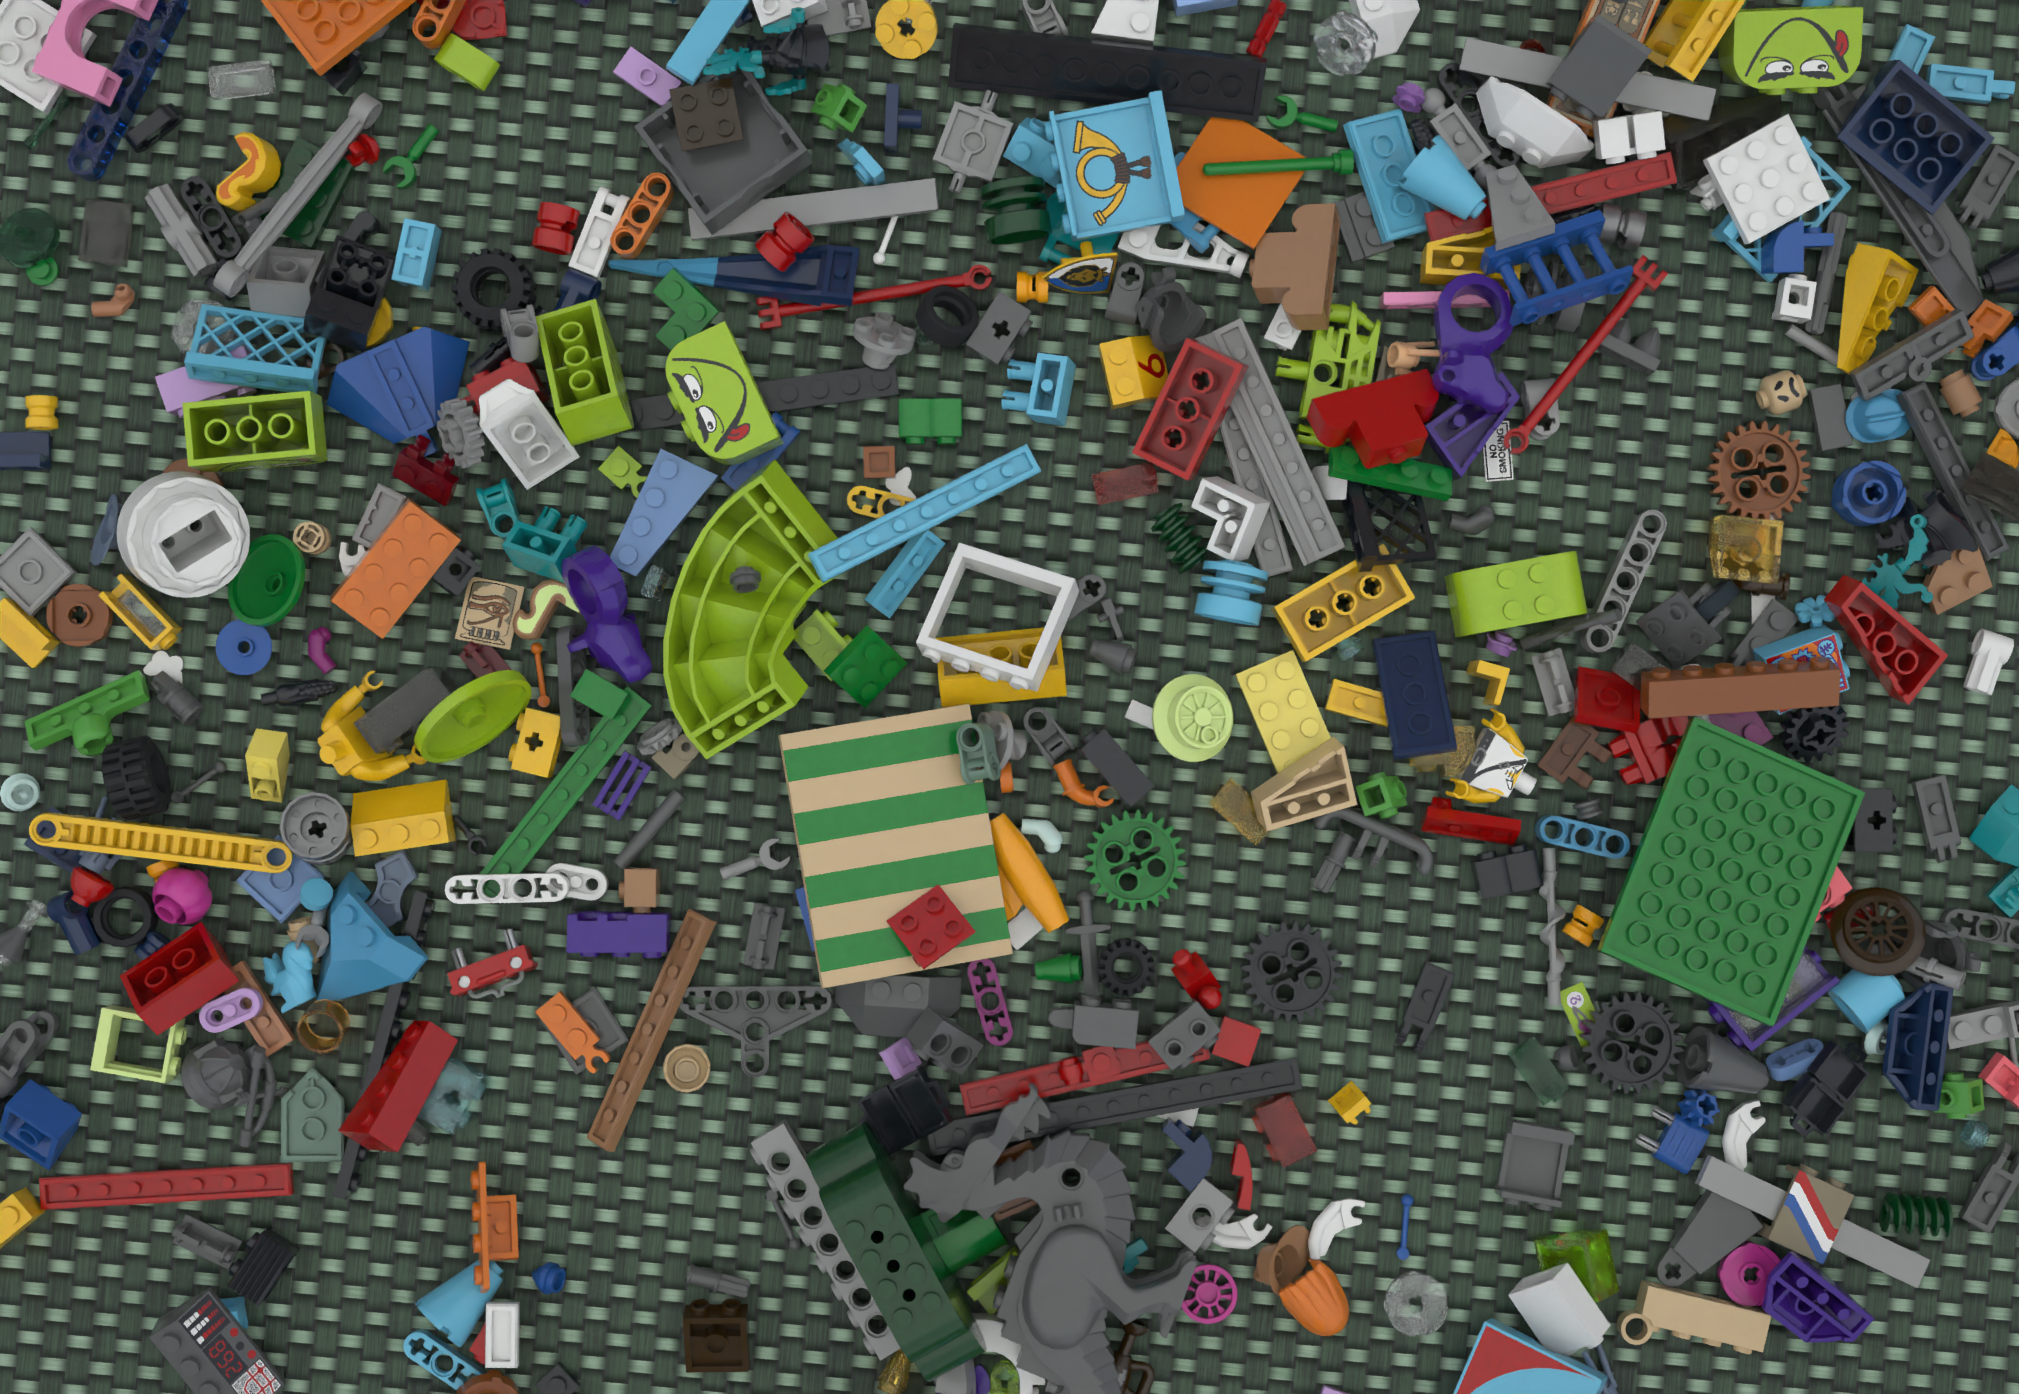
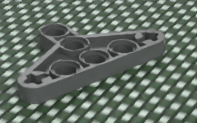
M692 985L687 987L679 1007L686 1014L740 1040L742 1070L749 1077L756 1078L764 1075L770 1066V1040L828 1011L832 1005L833 997L828 988H821V985ZM691 991L695 992L698 998H706V991H712L709 1000L712 1010H705L707 1002L697 1003L695 1009H693L690 1003L685 1002V998L690 996ZM721 991L729 992L733 997V1004L727 1009L720 1008L716 1004V995ZM758 991L762 993L765 1001L761 1008L754 1009L748 1005L747 996L750 992ZM783 991H790L794 994L796 1003L792 1008L786 1009L780 1006L778 997ZM800 991H806L804 997H814L816 991H820L822 997H827V1002L822 1003L821 1008H816L813 1002H805L806 1010H800L799 1006L802 1000ZM754 1022L761 1024L765 1031L764 1036L759 1040L751 1039L747 1035L749 1024ZM752 1054L762 1056L765 1063L763 1069L760 1071L749 1069L747 1058Z

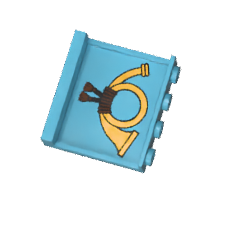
M1161 90L1150 92L1147 98L1056 115H1054V111H1049V121L1044 122L1047 141L1053 140L1055 152L1050 153V160L1053 172L1059 171L1061 183L1056 184L1058 202H1065L1067 214L1061 215L1065 234H1071L1072 242L1184 220L1185 212Z

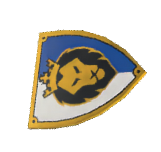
M1084 241L1080 244L1082 257L1061 258V265L1042 276V279L1053 287L1067 292L1079 294L1109 293L1118 253L1094 255L1092 243Z

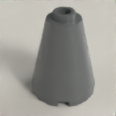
M1698 1026L1692 1029L1685 1037L1683 1042L1687 1043V1047L1684 1053H1678L1677 1059L1680 1061V1064H1676L1675 1068L1677 1080L1679 1083L1684 1084L1683 1086L1689 1089L1756 1094L1767 1086L1769 1074L1766 1066L1711 1029Z

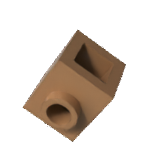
M660 868L624 869V881L619 883V899L624 900V907H632V913H651V907L660 905Z

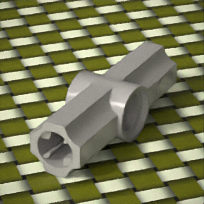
M164 184L150 190L144 198L161 223L160 229L173 249L179 252L193 276L199 278L213 272L218 263L217 258H215L212 250L203 239L202 235L204 233L192 214L185 210L171 186Z

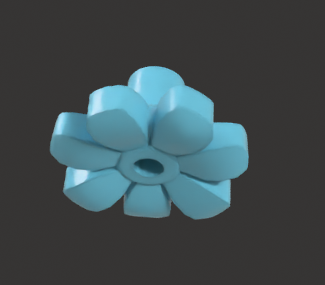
M1818 595L1816 601L1812 597L1803 600V603H1797L1795 606L1798 620L1802 623L1810 621L1811 628L1822 626L1823 620L1831 622L1835 619V616L1825 603L1824 598L1826 596Z

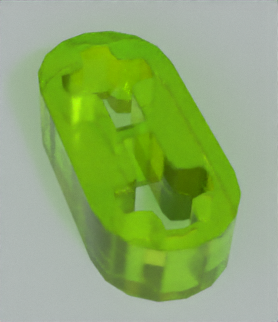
M999 1361L993 1366L990 1374V1394H1019V1374L1012 1362ZM1002 1369H1008V1374L1014 1375L1013 1378H1008V1389H1001V1378H996V1375L1001 1374Z

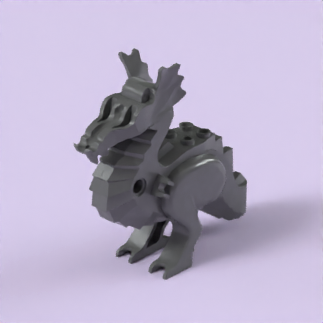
M1029 1083L1030 1092L1027 1095H1019L1018 1100L1010 1101L1005 1105L999 1115L996 1127L992 1131L973 1136L969 1140L965 1152L952 1150L944 1157L942 1163L939 1164L928 1158L920 1150H914V1157L910 1159L913 1171L907 1176L908 1181L904 1183L903 1187L907 1191L917 1193L920 1199L919 1206L934 1210L938 1215L939 1221L942 1223L954 1217L961 1210H976L984 1220H987L1010 1200L1026 1197L1037 1202L1040 1210L1014 1237L1019 1249L1016 1256L1010 1254L1004 1270V1277L1008 1278L1006 1285L999 1284L993 1300V1308L997 1309L996 1317L1005 1320L1001 1329V1337L1022 1345L1016 1360L1017 1368L1059 1384V1387L1053 1394H1121L1118 1377H1120L1119 1370L1114 1362V1353L1108 1346L1110 1345V1340L1105 1332L1106 1324L1104 1318L1107 1317L1108 1310L1123 1325H1127L1146 1313H1157L1159 1333L1162 1337L1167 1338L1175 1315L1178 1316L1194 1273L1197 1264L1196 1256H1193L1194 1251L1189 1247H1185L1178 1252L1172 1263L1156 1271L1139 1276H1132L1123 1271L1126 1244H1130V1222L1136 1219L1129 1196L1132 1193V1189L1123 1172L1126 1165L1109 1148V1141L1091 1138L1090 1133H1070V1130L1067 1129L1052 1138L1047 1135L1034 1150L1029 1147L1015 1160L1010 1157L997 1166L995 1162L1012 1137L1023 1141L1024 1127L1037 1134L1039 1129L1038 1114L1047 1119L1051 1117L1048 1107L1038 1095L1037 1086L1034 1083ZM1068 1168H1075L1079 1171L1078 1178L1072 1181L1064 1179L1062 1174Z

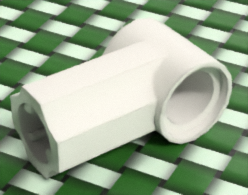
M1983 628L1980 629L1971 646L1973 658L1963 687L1976 693L1992 695L2001 667L2011 656L2014 640Z

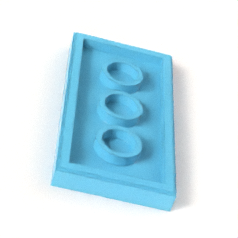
M1401 108L1344 124L1343 127L1349 146L1353 151V158L1382 244L1427 232L1423 214L1435 211L1433 204L1404 190L1398 185V181L1405 178L1402 174L1417 156Z

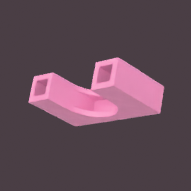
M62 0L58 14L49 27L44 45L35 58L32 72L53 84L110 107L123 78L108 68L85 58L81 46L84 28L93 16L108 9H119L149 21L158 0Z

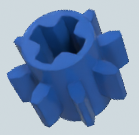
M1701 1089L1684 1091L1686 1098L1677 1104L1680 1106L1682 1114L1680 1118L1691 1120V1127L1713 1124L1712 1116L1720 1112L1717 1108L1716 1095L1711 1096L1706 1094V1090Z

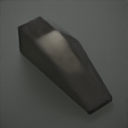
M1765 94L1712 105L1709 121L1680 115H1672L1663 119L1666 149L1658 150L1656 153L1659 155L1671 152L1677 183L1670 184L1675 192H1679L1697 184L1702 177L1709 174L1703 162L1704 159L1780 118L1781 94Z

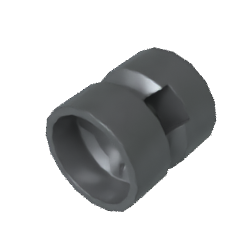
M1602 202L1598 210H1601L1606 220L1599 238L1601 244L1610 246L1615 242L1619 249L1636 252L1644 234L1647 213L1631 208L1623 212L1618 205Z

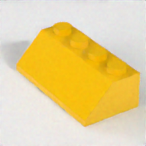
M1045 627L939 637L935 639L1027 669ZM1061 636L1038 691L1023 688L1017 690L1010 686L1009 682L1000 679L997 682L989 681L978 672L972 670L962 672L953 668L951 663L942 660L937 663L942 708L965 704L977 705L1067 696Z

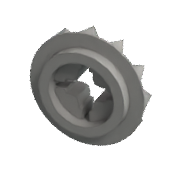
M677 718L664 719L645 731L637 745L642 755L654 754L677 739L682 731Z

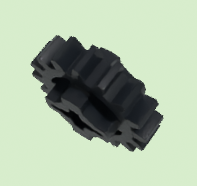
M1840 705L1799 708L1794 713L1791 711L1785 713L1789 720L1780 723V726L1785 731L1779 733V737L1784 741L1782 743L1784 748L1795 759L1799 760L1802 757L1809 763L1814 756L1818 761H1822L1824 753L1827 752L1828 755L1832 756L1834 754L1832 750L1834 746H1843L1839 739L1848 736L1849 733L1844 727L1850 725V722L1845 717L1847 713Z

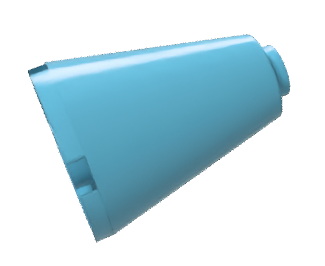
M1437 135L1431 140L1435 144L1430 150L1426 147L1423 148L1402 174L1405 178L1399 180L1398 185L1404 190L1465 221L1469 217L1475 220L1487 206L1483 202L1486 195L1445 139Z
M477 1260L415 1303L422 1314L439 1331H443L446 1335L449 1334L447 1338L458 1347H461L466 1342L485 1311L486 1303L491 1301L503 1281L500 1276L503 1270L494 1261H489L490 1289L487 1293H480V1285H474V1266L479 1265V1260Z

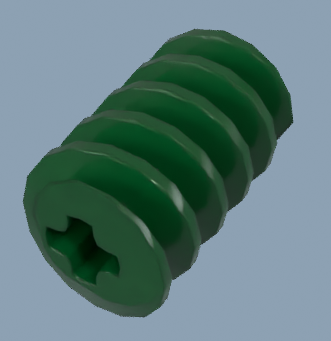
M1182 503L1174 504L1149 520H1156L1151 528L1152 532L1163 531L1158 538L1159 543L1170 542L1164 549L1165 553L1176 552L1171 560L1172 564L1183 563L1178 570L1179 575L1208 558L1204 557L1208 551L1206 549L1207 545L1197 546L1203 538L1202 535L1191 536V533L1196 528L1195 524L1184 525L1189 518V514H1177L1183 506Z
M1889 1192L1883 1198L1879 1222L1883 1232L1888 1231L1889 1224L1891 1223L1895 1233H1899L1902 1225H1904L1906 1233L1912 1234L1914 1227L1917 1226L1919 1235L1924 1236L1927 1227H1929L1931 1235L1936 1237L1939 1234L1940 1228H1942L1943 1235L1947 1238L1952 1231L1953 1214L1950 1202L1945 1197L1935 1199L1933 1196L1927 1195L1923 1198L1918 1194L1910 1197L1906 1193L1898 1196L1894 1192Z

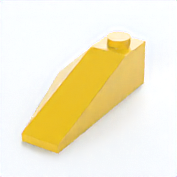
M1858 243L1854 253L1849 258L1845 277L1837 368L1850 375L1849 372L1869 360L1876 349V337L1881 330L1887 331L1892 324L1889 319L1890 315L1896 307L1902 308L1906 302L1919 271L1889 249Z

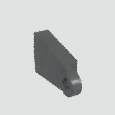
M1706 1189L1663 1254L1657 1259L1654 1266L1655 1275L1660 1282L1669 1287L1680 1286L1694 1274L1698 1273L1701 1275L1764 1226L1748 1208ZM1666 1264H1678L1675 1268L1678 1272L1677 1276H1665L1667 1273Z

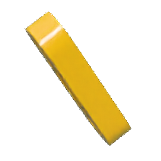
M856 486L848 493L847 504L855 513L878 519L886 515L883 512V504L886 500L896 499L902 507L906 505V501L912 502L916 499L866 486ZM861 491H865L866 497L872 500H876V494L882 495L877 505L878 513H872L871 511L874 506L864 504L862 509H858L857 502L853 501L854 495L858 496Z

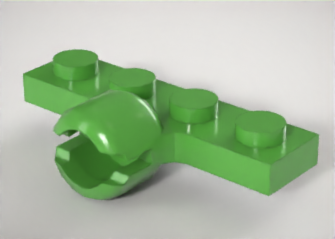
M138 670L25 720L29 746L37 751L72 736L74 747L81 754L87 756L103 754L106 745L113 743L114 738L110 724L112 718L150 701L145 676Z

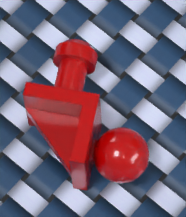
M1186 949L1176 951L1172 957L1173 963L1176 966L1171 971L1191 999H1196L1205 1009L1212 1010L1217 1008L1222 1001V994L1219 991L1221 985L1196 951L1192 954Z

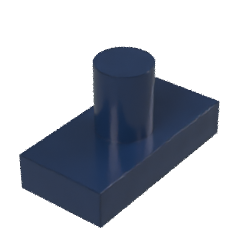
M886 83L885 153H898L899 128L922 129V110L900 109L899 84Z

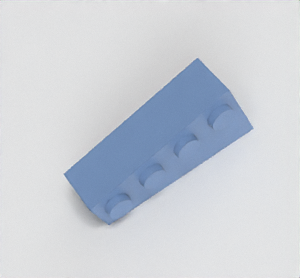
M660 449L611 553L610 558L617 568L639 577L720 477Z

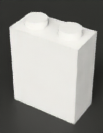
M1568 1262L1522 1278L1508 1295L1542 1346L1555 1353L1570 1356L1583 1347L1592 1349L1604 1340L1603 1334L1611 1326Z

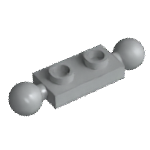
M1437 88L1425 90L1423 95L1425 101L1421 104V107L1426 112L1434 113L1436 116L1429 121V126L1436 135H1440L1445 139L1468 171L1472 168L1475 170V181L1480 188L1486 189V173L1498 170L1495 166L1485 164L1484 162L1492 153L1456 103L1446 109L1444 106L1445 96L1441 90Z

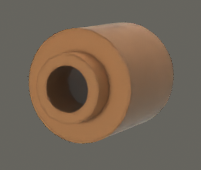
M1962 369L1939 380L1942 387L1939 390L1953 415L1960 413L1963 418L1980 409L1977 403L1983 400L1969 374L1965 375Z

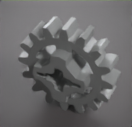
M460 398L441 403V410H437L440 420L437 421V429L440 432L439 437L442 439V447L446 453H449V459H454L455 465H461L462 468L481 463V457L484 456L481 446H484L485 442L482 435L483 430L479 426L480 420L473 413L472 406L467 407L466 400H460Z

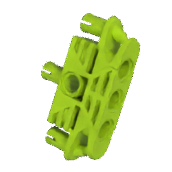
M1351 300L1349 306L1331 303L1329 321L1346 324V326L1334 330L1333 326H1329L1328 330H1313L1308 362L1278 356L1276 366L1281 367L1275 369L1276 377L1281 376L1304 380L1298 419L1304 420L1307 418L1312 398L1370 384L1372 381L1381 322L1378 319L1375 322L1368 319L1367 315L1357 309V303ZM1357 324L1369 330V335L1356 334ZM1344 337H1347L1344 356L1340 358ZM1322 366L1328 370V381L1320 382L1315 378V367ZM1336 366L1341 367L1338 388L1330 386L1337 377ZM1298 424L1296 433L1301 434H1297L1296 437L1299 443L1324 447L1325 454L1329 453L1330 447L1320 443L1311 426ZM1347 438L1343 445L1351 440Z

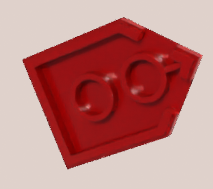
M416 0V2H417L419 5H422V3H423V1H424V0ZM439 0L437 9L448 7L450 0ZM466 0L451 31L464 41L508 36L504 0Z

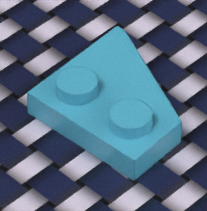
M845 138L837 145L854 165L855 175L865 186L886 184L884 170L863 146L856 144L854 141L850 142L848 138Z

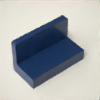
M0 432V470H51V434L49 432Z

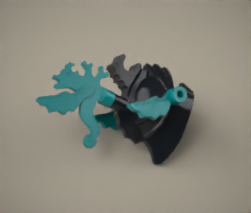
M796 7L791 9L790 18L763 26L764 33H778L776 37L773 38L767 35L765 40H756L755 36H750L747 40V48L739 47V52L733 51L732 48L724 49V54L719 55L718 52L713 53L711 58L707 59V64H711V66L703 68L704 75H721L736 71L738 65L741 70L754 72L755 78L765 77V71L759 65L770 64L782 67L786 72L793 75L791 80L780 82L775 86L765 89L766 95L781 96L791 94L793 91L806 89L807 72H830L831 51L823 25H805V9Z
M1934 488L1922 495L1929 505L1924 510L1909 496L1906 497V502L1896 515L1898 518L1897 523L1889 524L1893 531L1892 537L1886 539L1881 533L1875 535L1881 549L1892 550L1893 548L1898 549L1904 546L1909 549L1908 553L1893 565L1888 564V553H1884V556L1877 555L1882 561L1883 566L1879 568L1874 563H1871V567H1867L1868 571L1875 570L1877 577L1871 578V582H1867V578L1862 580V583L1877 596H1880L1881 591L1885 589V593L1880 598L1893 609L1898 607L1897 601L1900 598L1898 591L1902 594H1912L1921 591L1923 593L1921 595L1922 601L1930 603L1933 600V594L1928 591L1926 586L1921 583L1910 584L1902 576L1916 562L1923 564L1922 568L1926 570L1934 565L1942 566L1944 562L1951 560L1952 553L1955 550L1962 549L1971 552L1978 550V542L1973 529L1966 519L1954 510L1941 490L1937 491Z

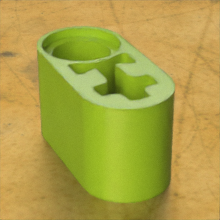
M452 33L448 35L433 59L440 66L482 92L486 90L501 66L493 58Z

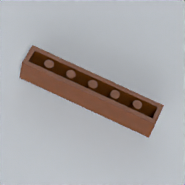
M1812 657L1810 661L1798 662L1794 659H1781L1778 663L1774 664L1750 661L1744 666L1718 663L1714 668L1687 665L1683 667V670L1656 667L1651 669V672H1641V709L1648 718L1839 706L1840 669L1826 657Z

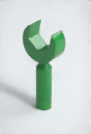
M1277 96L1274 99L1285 105V116L1279 120L1269 115L1266 116L1267 122L1276 129H1286L1297 120L1303 125L1335 133L1338 125V120L1307 112L1298 113L1296 103L1287 96Z
M430 123L409 149L406 158L394 156L384 165L383 173L385 175L395 167L404 170L405 179L396 186L400 190L407 189L413 185L417 177V171L412 163L420 158L439 133V130Z

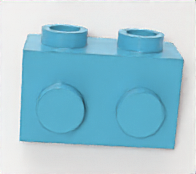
M1025 118L1019 124L1003 157L1036 177H1042L1046 183L1055 188L1056 184L1061 182L1059 171L1053 172L1050 153L1055 152L1053 140L1047 141L1044 122L1036 118Z

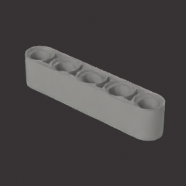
M1647 510L1636 515L1590 612L1591 614L1604 612L1603 608L1606 602H1612L1616 609L1621 611L1622 620L1604 626L1600 624L1583 629L1580 635V644L1587 652H1604L1613 645L1666 530V518L1660 511ZM1646 516L1652 518L1655 522L1653 533H1648L1643 528V520ZM1632 545H1637L1642 550L1643 555L1639 562L1634 561L1630 556ZM1620 573L1625 574L1629 578L1630 583L1626 590H1622L1617 585L1616 580ZM1594 630L1600 631L1603 635L1604 640L1600 647L1594 646L1591 642L1590 637Z

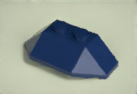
M1926 982L1890 1009L1882 1073L1911 1109L1939 1111L1954 991L1953 988L1939 983Z

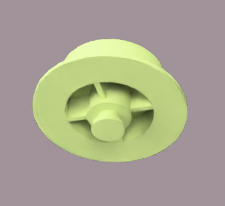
M1188 674L1174 678L1161 689L1154 702L1152 711L1154 733L1161 746L1173 757L1188 762L1207 760L1220 752L1230 738L1233 728L1231 702L1223 688L1206 676Z

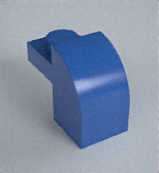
M1804 221L1786 223L1768 234L1762 246L1761 274L1804 272V248L1834 246V233H1822V227L1804 228Z

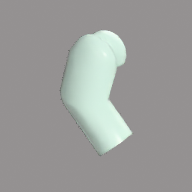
M1022 819V834L1038 835L1044 842V849L1049 853H1056L1060 850L1063 842L1062 835L1050 821Z

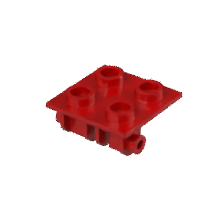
M936 885L887 920L889 926L913 955L914 962L918 967H922L923 970L975 933V930L939 885Z

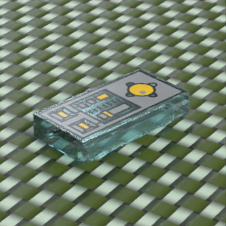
M655 565L651 566L641 590V595L660 602L671 572Z

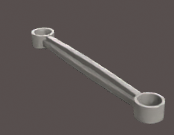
M366 92L362 93L354 101L349 110L348 118L298 175L291 188L282 195L234 261L229 260L220 268L213 282L214 287L229 297H234L239 293L248 279L249 271L315 194L344 156L348 146L354 142L363 128L368 129L377 120L383 107L380 101Z

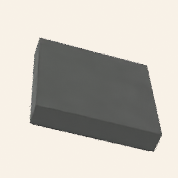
M597 987L572 1002L574 1007L601 1038L594 1044L597 1049H603L609 1054L630 1040ZM542 1022L575 1074L577 1075L586 1069L585 1057L581 1055L578 1059L574 1060L545 1023ZM595 1056L593 1058V1063L600 1060L601 1057Z

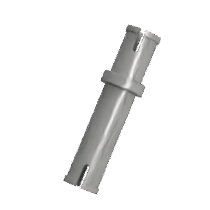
M1877 944L1873 945L1870 950L1871 954L1879 955ZM1883 944L1884 953L1886 955L1891 954L1890 949ZM1919 956L1910 967L1904 970L1923 977L1925 982L1931 983L1934 981L1956 991L1961 990L1966 977V972L1940 964L1939 960L1933 957L1929 960Z

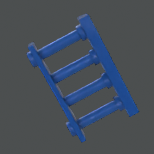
M1601 210L1555 224V233L1498 251H1496L1495 245L1484 248L1480 262L1481 270L1485 276L1495 272L1500 273L1516 302L1509 320L1511 326L1521 323L1530 324L1539 317L1607 294H1618L1628 287L1634 269L1629 265L1616 270L1599 240L1606 220ZM1582 243L1587 244L1603 274L1587 279L1570 247ZM1552 253L1558 254L1574 284L1558 289L1541 257ZM1522 263L1530 264L1545 294L1529 299L1512 267Z

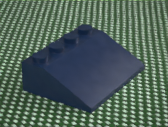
M1891 60L1884 64L1865 88L1836 136L1837 139L1931 215L1935 213L1995 139L1900 60Z

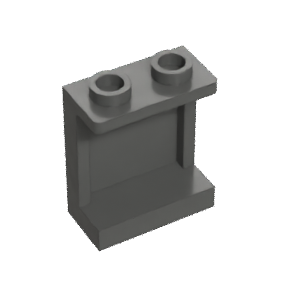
M1507 1118L1495 1186V1193L1503 1197L1502 1202L1521 1206L1522 1201L1534 1203V1208L1545 1211H1552L1553 1206L1562 1208L1563 1201L1560 1199L1568 1148L1569 1145L1574 1144L1575 1133L1568 1128Z

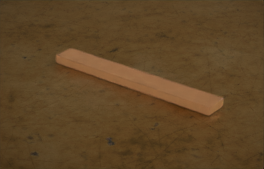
M688 909L587 1135V1139L606 1151L614 1152L715 927L716 921L695 910Z

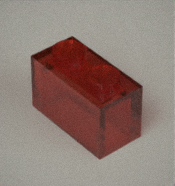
M1288 1092L1280 1093L1253 1106L1256 1115L1251 1118L1259 1134L1265 1132L1270 1141L1265 1147L1273 1163L1279 1160L1284 1168L1317 1152Z

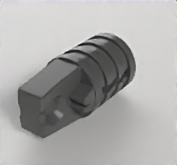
M164 671L153 677L150 686L158 694V700L181 721L183 726L190 725L204 712L205 706L182 683L176 682Z

